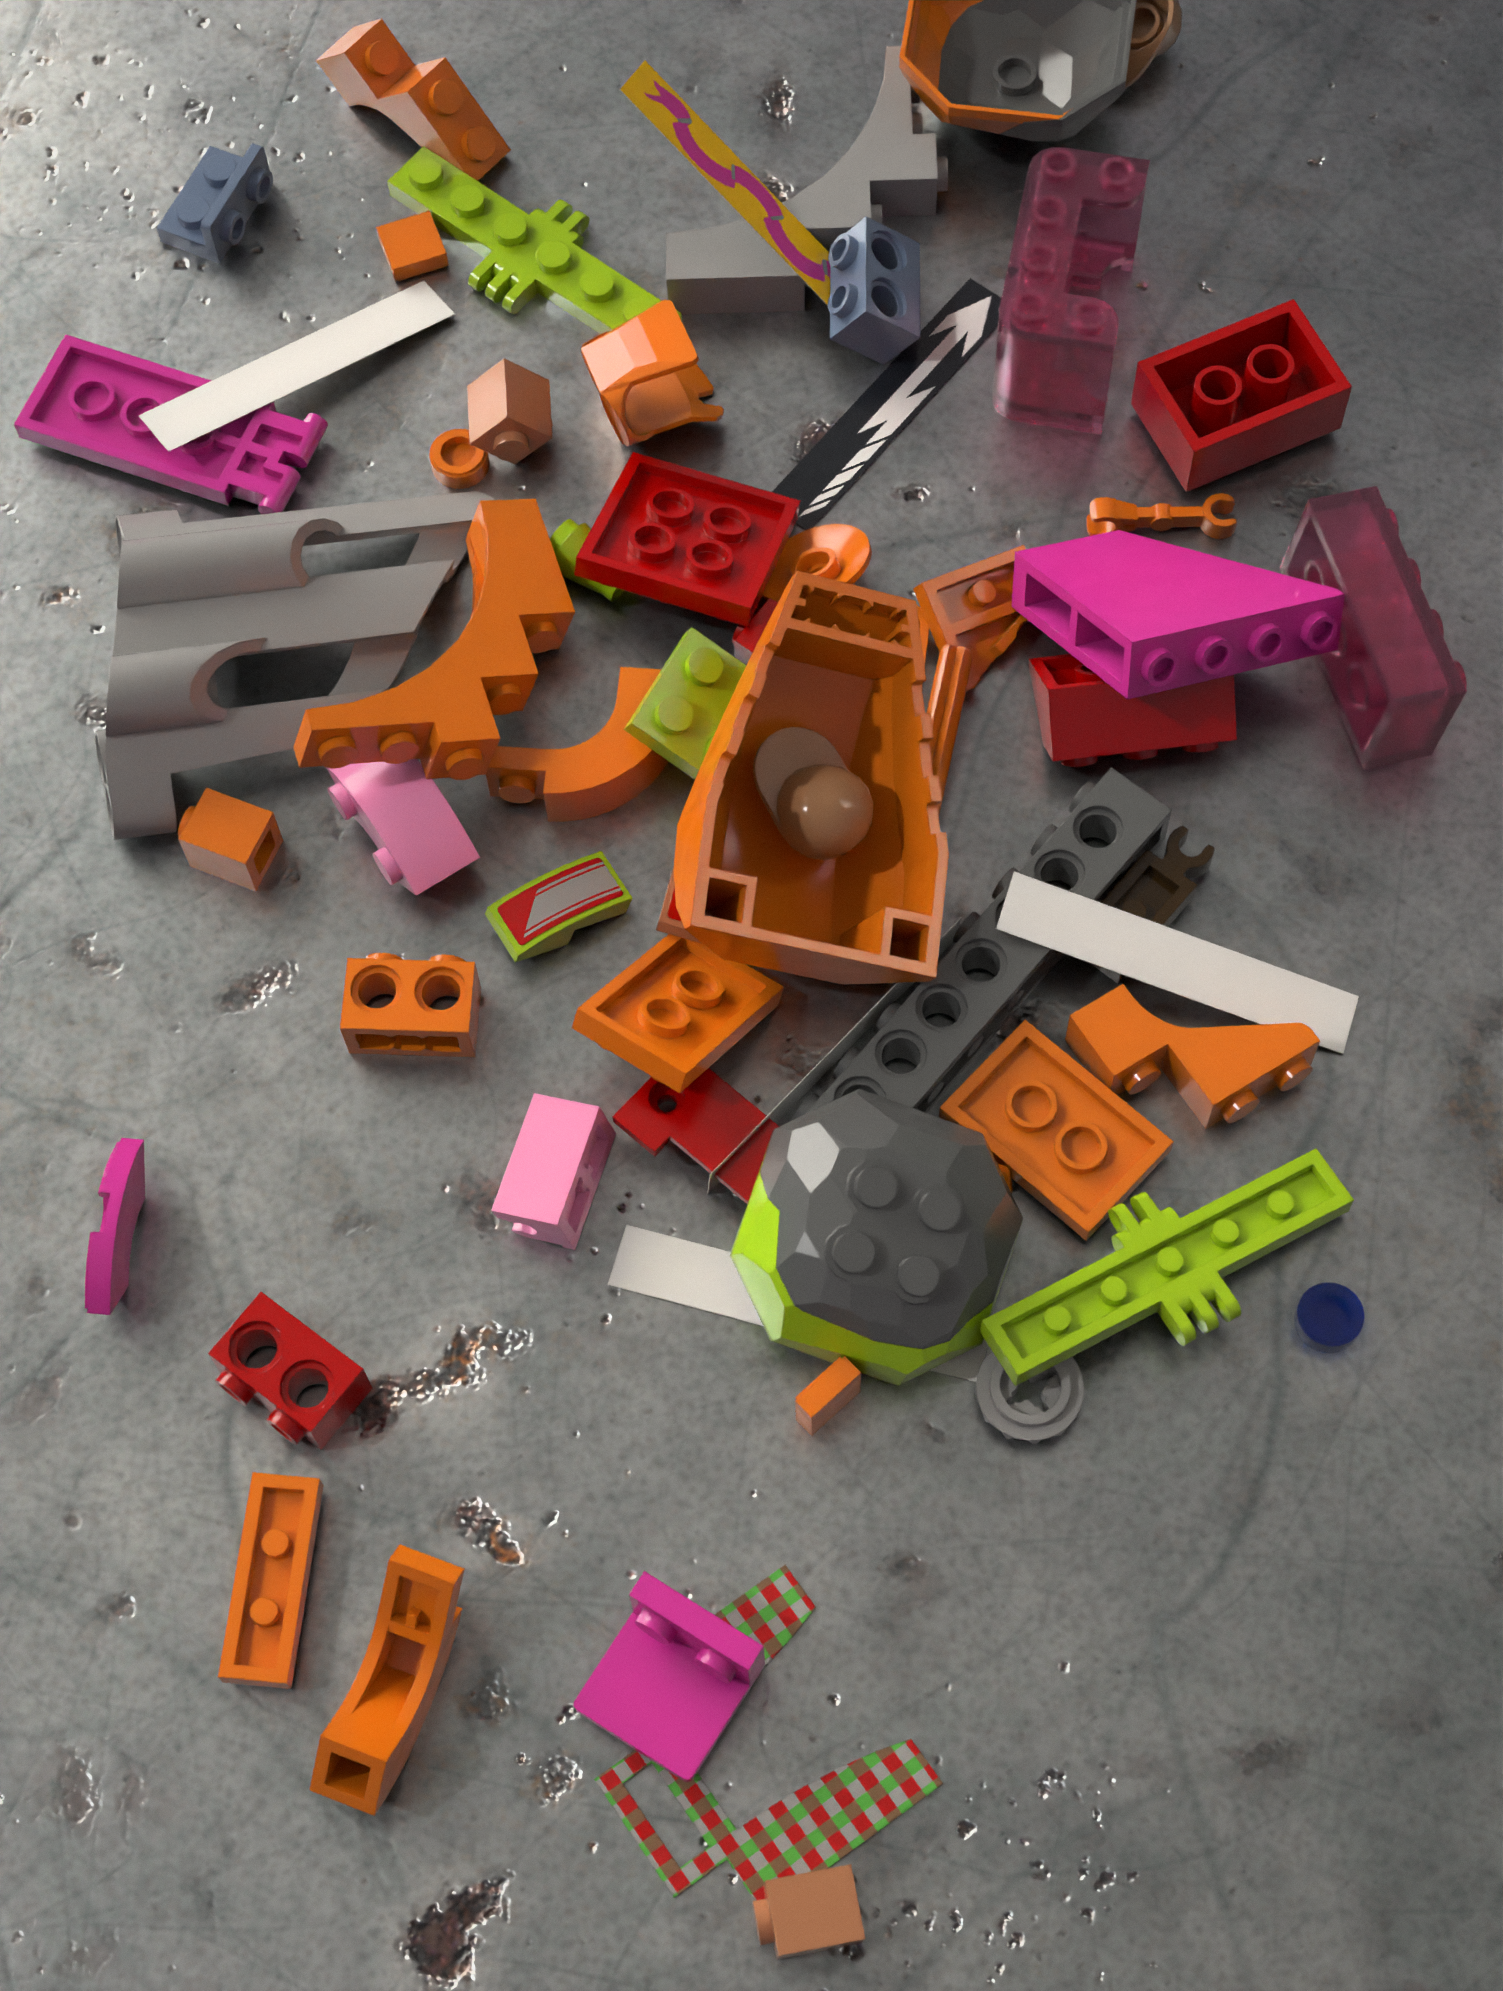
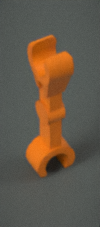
M1217 493L1208 497L1203 506L1172 507L1167 503H1159L1152 507H1137L1136 504L1116 500L1115 498H1095L1090 503V514L1086 518L1087 532L1090 536L1116 530L1131 532L1135 531L1136 528H1152L1156 531H1166L1172 527H1200L1211 538L1225 539L1235 532L1237 520L1233 518L1218 519L1213 513H1231L1235 500L1231 495Z

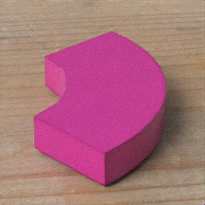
M121 1138L112 1150L103 1173L98 1191L99 1196L103 1197V1217L100 1232H90L85 1275V1308L87 1313L111 1315L129 1286L132 1239L138 1214L145 1200L143 1139Z

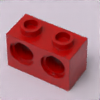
M262 1292L256 1296L208 1353L220 1372L215 1382L228 1395L244 1406L252 1398L271 1412L266 1419L268 1424L294 1445H298L305 1438L322 1450L373 1389L361 1366ZM261 1346L277 1348L275 1357L266 1366L261 1368H249L246 1366L249 1355L255 1349ZM323 1384L328 1387L326 1397L318 1405L308 1408L296 1405L300 1392L307 1386Z

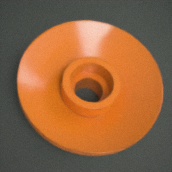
M827 524L807 529L788 538L762 594L763 598L766 601L771 598L779 602L791 577L797 571L853 585L865 572L871 560L872 548L866 534L851 525Z

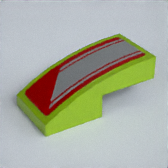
M599 851L562 865L520 886L488 906L485 916L516 963L568 945L574 930L626 913L633 898L603 852Z

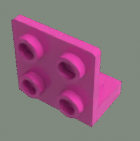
M644 1571L629 1593L633 1610L632 1614L576 1697L574 1708L576 1712L684 1782H690L694 1779L765 1666L764 1646Z

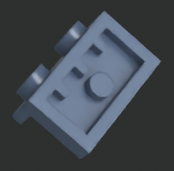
M252 143L244 156L241 157L209 146L157 226L161 242L220 264L230 247L238 244L242 239L246 222L258 203L265 202L270 194L273 175L269 170L264 147Z

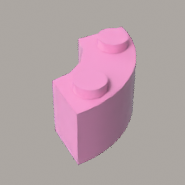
M418 759L400 764L372 762L349 764L336 769L327 768L335 783L327 788L334 805L346 821L354 817L379 849L372 853L373 858L390 885L399 882L417 896L480 858L465 829L433 779H426L422 764Z

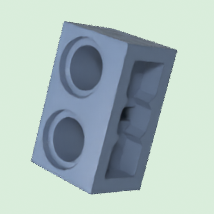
M866 216L846 233L839 235L830 246L828 256L830 264V297L828 301L830 340L885 365L920 338V243Z

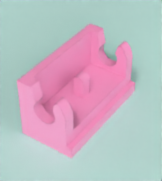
M534 1093L491 1210L496 1218L514 1223L512 1232L532 1239L559 1244L563 1248L576 1249L616 1136V1132L600 1106Z

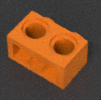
M372 953L366 958H347L340 1030L349 1054L475 1057L481 999V984L475 962L465 961L458 956L446 954L435 955L429 960H403L399 956L390 953ZM389 994L395 996L384 1007L370 1008L367 1006L368 1002L377 995ZM453 996L458 998V1001L448 1009L435 1010L430 1008V1005L440 997Z

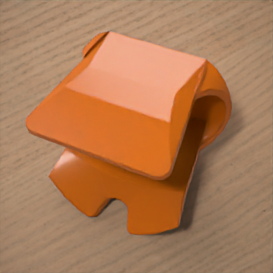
M662 300L613 330L599 334L582 344L581 353L584 362L600 394L609 421L622 444L630 446L690 422L718 421L722 419L724 413L722 406L704 404L699 399L712 395L714 387L696 364L699 357L672 301Z

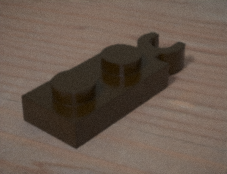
M1180 826L1170 834L1163 859H1160L1147 849L1100 903L1168 927L1195 896L1198 885L1188 878L1199 877L1209 869L1215 848L1208 844L1202 853L1197 856L1190 857L1184 855L1180 848L1186 842L1189 829ZM1092 964L1118 984L1125 977V975Z

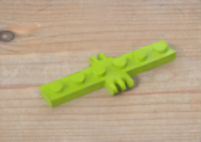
M425 146L387 181L391 197L417 214L430 211L435 226L485 258L471 272L468 278V285L478 292L486 288L485 296L495 303L503 300L502 307L513 315L517 314L538 293L597 333L602 334L613 330L661 301L581 249L584 243V237L581 235L586 231L590 218L579 210L572 214V205L562 199L558 200L547 212L536 208L528 214ZM677 311V313H678V315H679V317H680V319H681V321H682V314Z
M1317 1148L1181 1218L1171 1207L1160 1211L1146 1192H1141L1130 1199L1131 1207L1140 1222L1136 1221L1130 1210L1123 1203L1108 1210L1110 1221L1118 1232L1111 1237L1115 1249L1114 1253L983 1319L979 1332L1014 1386L1156 1312L1177 1342L1184 1346L1197 1338L1195 1328L1187 1314L1190 1315L1204 1334L1219 1327L1217 1315L1210 1306V1302L1226 1322L1241 1316L1240 1305L1223 1281V1277L1349 1212L1354 1199Z

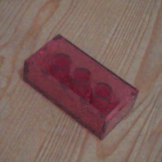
M1377 486L1308 499L1279 569L1284 575L1336 588L1345 594L1338 650L1319 654L1316 657L1362 767L1366 770L1430 756L1467 692V681L1463 667L1458 661L1453 660L1443 638L1444 629L1441 617L1435 609L1430 608L1421 588V575L1418 565L1414 559L1408 558L1399 538V526L1396 515L1392 509L1386 508Z

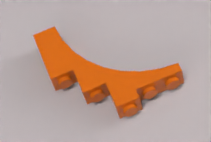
M536 499L479 501L465 538L473 573L472 614L458 640L430 667L395 688L355 702L306 709L293 746L299 768L324 766L336 769L349 764L372 762L400 764L409 760L420 759L426 779L452 778L454 780H466L486 774L501 739L493 715H506L514 711H523L539 674L532 653L559 649L575 614V609Z

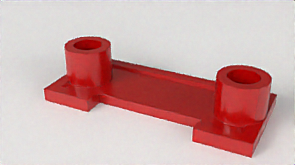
M710 1068L705 1070L681 1093L650 1077L612 1116L613 1122L654 1157L660 1153L669 1141H672L710 1174L766 1117L762 1111ZM665 1102L677 1104L676 1108L671 1112H664L658 1107ZM770 1118L762 1124L714 1175L718 1181L746 1204H748L772 1132L775 1128L780 1127Z

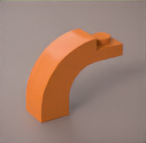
M620 667L617 699L610 719L596 735L581 744L562 749L497 746L486 771L490 796L501 797L513 803H528L533 799H542L545 801L548 822H567L596 817L610 812L638 796L660 775L668 761L630 735L624 728L662 669Z
M399 1544L389 1558L377 1618L366 1654L346 1698L320 1736L309 1791L370 1815H376L395 1784L415 1745L442 1679L463 1609L456 1605L464 1568Z

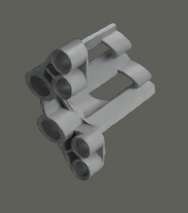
M469 491L182 523L176 509L116 515L115 524L120 566L113 655L111 657L108 683L106 730L95 731L97 759L102 784L105 787L108 818L113 840L176 832V812L170 774L294 749L293 746L306 709L355 702L392 689L408 659L418 635L421 621L441 585L450 582L468 553L465 538L479 501L494 500V498L479 491ZM420 533L404 566L310 577L303 568L301 559L302 546ZM354 642L346 667L328 696L236 708H222L220 705L215 670L233 657Z

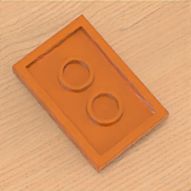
M668 934L579 1006L572 1029L591 1039L603 1049L614 1053L647 1073L656 1081L681 1093L778 1006L784 986L746 964L720 958L702 943Z
M1026 1019L939 1107V1117L941 1119L983 1133L996 1162L1009 1168L1011 1178L1085 1241L1109 1218L1108 1210L1125 1201L1170 1153L1174 1143L1172 1139Z

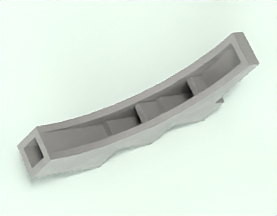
M886 46L883 83L873 113L853 146L824 176L793 198L782 202L828 252L830 251L831 244L839 235L846 233L866 216L882 224V217L936 215L937 192H947L948 190L947 157H937L935 133L923 134L922 113H912L911 104L920 103V97L899 68L901 46ZM745 219L712 228L666 233L667 297L682 315L805 311V288L809 286Z

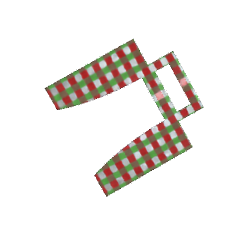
M784 1565L717 1612L715 1616L763 1645L766 1666L796 1634L816 1606L787 1566ZM909 1739L841 1766L775 1803L739 1829H736L698 1773L692 1781L684 1782L636 1750L594 1779L674 1898L727 1860L754 1900L765 1899L763 1888L765 1880L830 1868L943 1784L912 1739ZM651 1763L709 1846L682 1867L678 1866L623 1785V1783Z

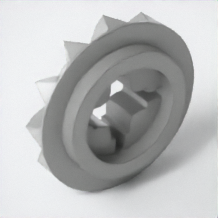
M991 1351L983 1360L976 1380L975 1396L982 1410L985 1422L991 1423L996 1429L1001 1431L1007 1440L1016 1438L1030 1441L1034 1445L1041 1440L1055 1435L1061 1436L1079 1415L1084 1398L1083 1377L1074 1358L1070 1357L1026 1380L1029 1383H1034L1039 1379L1044 1381L1048 1377H1052L1041 1392L1040 1397L1045 1411L1043 1412L1040 1406H1035L1029 1399L1008 1405L1011 1403L1012 1397L1017 1393L1018 1385L1014 1386Z

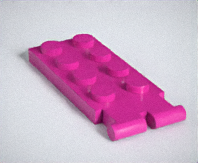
M65 334L14 422V426L19 438L227 506L233 497L258 504V511L261 514L284 511L301 478L300 473L287 464L298 468H306L328 427V423L323 417L314 413L307 414L304 421L278 413L273 401L168 452L141 420L139 415L196 389L211 380Z

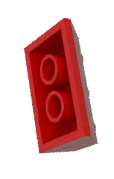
M1071 654L1029 658V671L1042 742L1053 762L1061 761V764L1065 766L1080 767L1096 763L1098 760L1097 756L1121 754L1126 759L1139 760L1156 756L1158 749L1181 746L1187 752H1207L1217 749L1219 742L1237 740L1234 675L1126 699Z

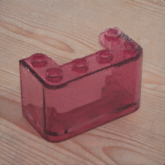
M1050 147L1040 151L1032 158L1028 167L999 307L992 403L996 411L1005 418L1018 422L1102 435L1118 333V316L1113 307L1105 301L1094 297L1070 294L1072 286L1100 290L1104 275L1112 268L1122 265L1121 270L1132 272L1150 160L1065 147Z

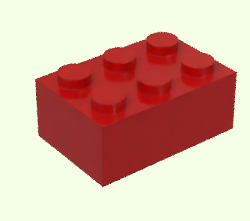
M1292 299L1137 362L1131 405L1182 487L1188 492L1340 429L1352 386L1296 301Z

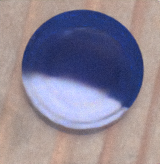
M1320 1283L1309 1288L1302 1295L1294 1313V1325L1300 1339L1310 1348L1322 1353H1337L1350 1347L1357 1339L1364 1324V1309L1361 1301L1353 1291L1338 1283Z

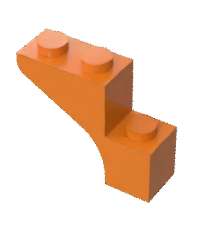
M382 18L353 27L316 60L349 107L364 105L380 111L395 122L421 147L425 146L477 181L511 151L446 57L415 65Z
M1124 984L1072 1013L1069 1016L1065 1037L1066 1043L1084 1068L1117 1095L1125 1090L1130 1095L1146 1089L1161 1075L1160 1069H1162L1205 1129L1222 1119H1225L1228 1124L1242 1119L1257 1107L1260 1102L1258 1097L1277 1086L1283 1092L1298 1085L1312 1072L1311 1064L1320 1043L1313 1030L1303 1023L1186 1028L1172 1025L1157 1018L1142 1007Z

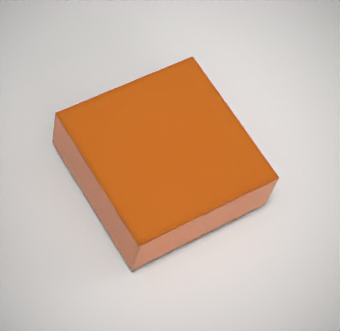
M430 211L376 227L379 242L395 282L449 266L447 253Z
M846 1356L843 1358L839 1357L795 1397L796 1421L811 1436L861 1391V1372Z

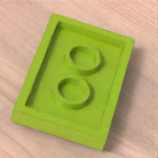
M691 627L680 639L624 730L695 780L746 665Z

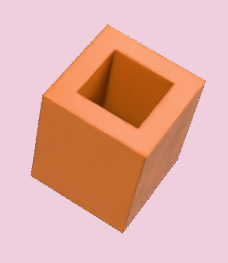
M207 787L197 805L190 806L185 811L178 829V840L190 867L255 892L283 842L280 829L272 811Z

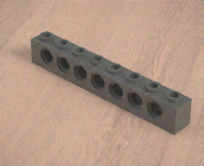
M1110 768L1096 785L1091 781L1084 784L1073 798L1068 809L1071 814L1059 827L1053 824L1046 827L1035 841L1030 852L1033 857L1020 871L1014 867L1011 868L1001 878L993 891L992 898L994 901L981 915L975 911L972 912L962 922L953 937L955 945L942 960L938 958L936 978L929 982H914L913 987L916 989L902 1005L897 1001L891 1003L878 1018L874 1026L873 1032L876 1035L862 1050L853 1047L845 1054L834 1070L833 1078L835 1081L821 1097L816 1093L811 1094L798 1108L792 1120L857 1089H862L928 1113L1065 955L1064 953L996 929L1014 871L1045 883L1052 880L1065 882L1072 888L1068 891L1101 902L1147 849L1153 853L1166 837L1172 809L1113 768ZM1097 837L1103 839L1109 845L1103 848H1094L1084 843L1083 840ZM974 968H983L990 971L995 977L989 981L978 982L970 979L965 973ZM934 1013H945L956 1022L951 1026L940 1028L929 1024L925 1018ZM903 1058L911 1061L916 1068L909 1073L897 1074L888 1070L885 1064L892 1059Z

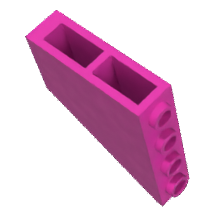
M1121 530L1015 552L1012 608L1126 699L1338 650L1345 594L1336 588Z

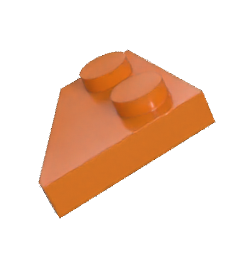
M1024 545L927 580L913 588L939 652L942 646L947 644L962 646L971 650L972 664L966 692L975 688L980 682L982 674L996 657L1004 653L1017 637V632L1028 622L1025 617L1012 608L1015 552L1026 550Z

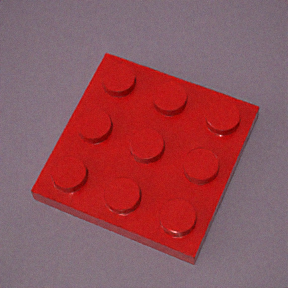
M632 452L576 556L574 576L748 627L798 519L801 501Z

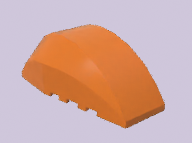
M797 571L786 586L718 725L677 823L674 858L676 908L684 929L720 958L842 985L929 982L936 978L949 850L947 834L940 831L937 804L942 801L939 775H933L929 741L934 738L931 713H925L921 684L926 681L915 600ZM800 727L821 734L836 748L848 771L860 777L869 788L874 803L872 825L865 838L842 857L826 861L807 858L791 848L779 833L755 786L753 763L761 744L776 731L784 728Z

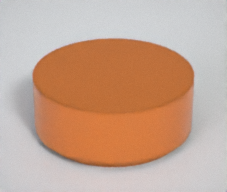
M468 429L448 430L439 435L430 447L429 457L432 472L435 478L446 487L453 489L472 487L482 481L489 470L488 452L470 445Z

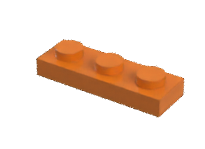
M252 1472L218 1678L223 1683L292 1689L324 1487L320 1478Z

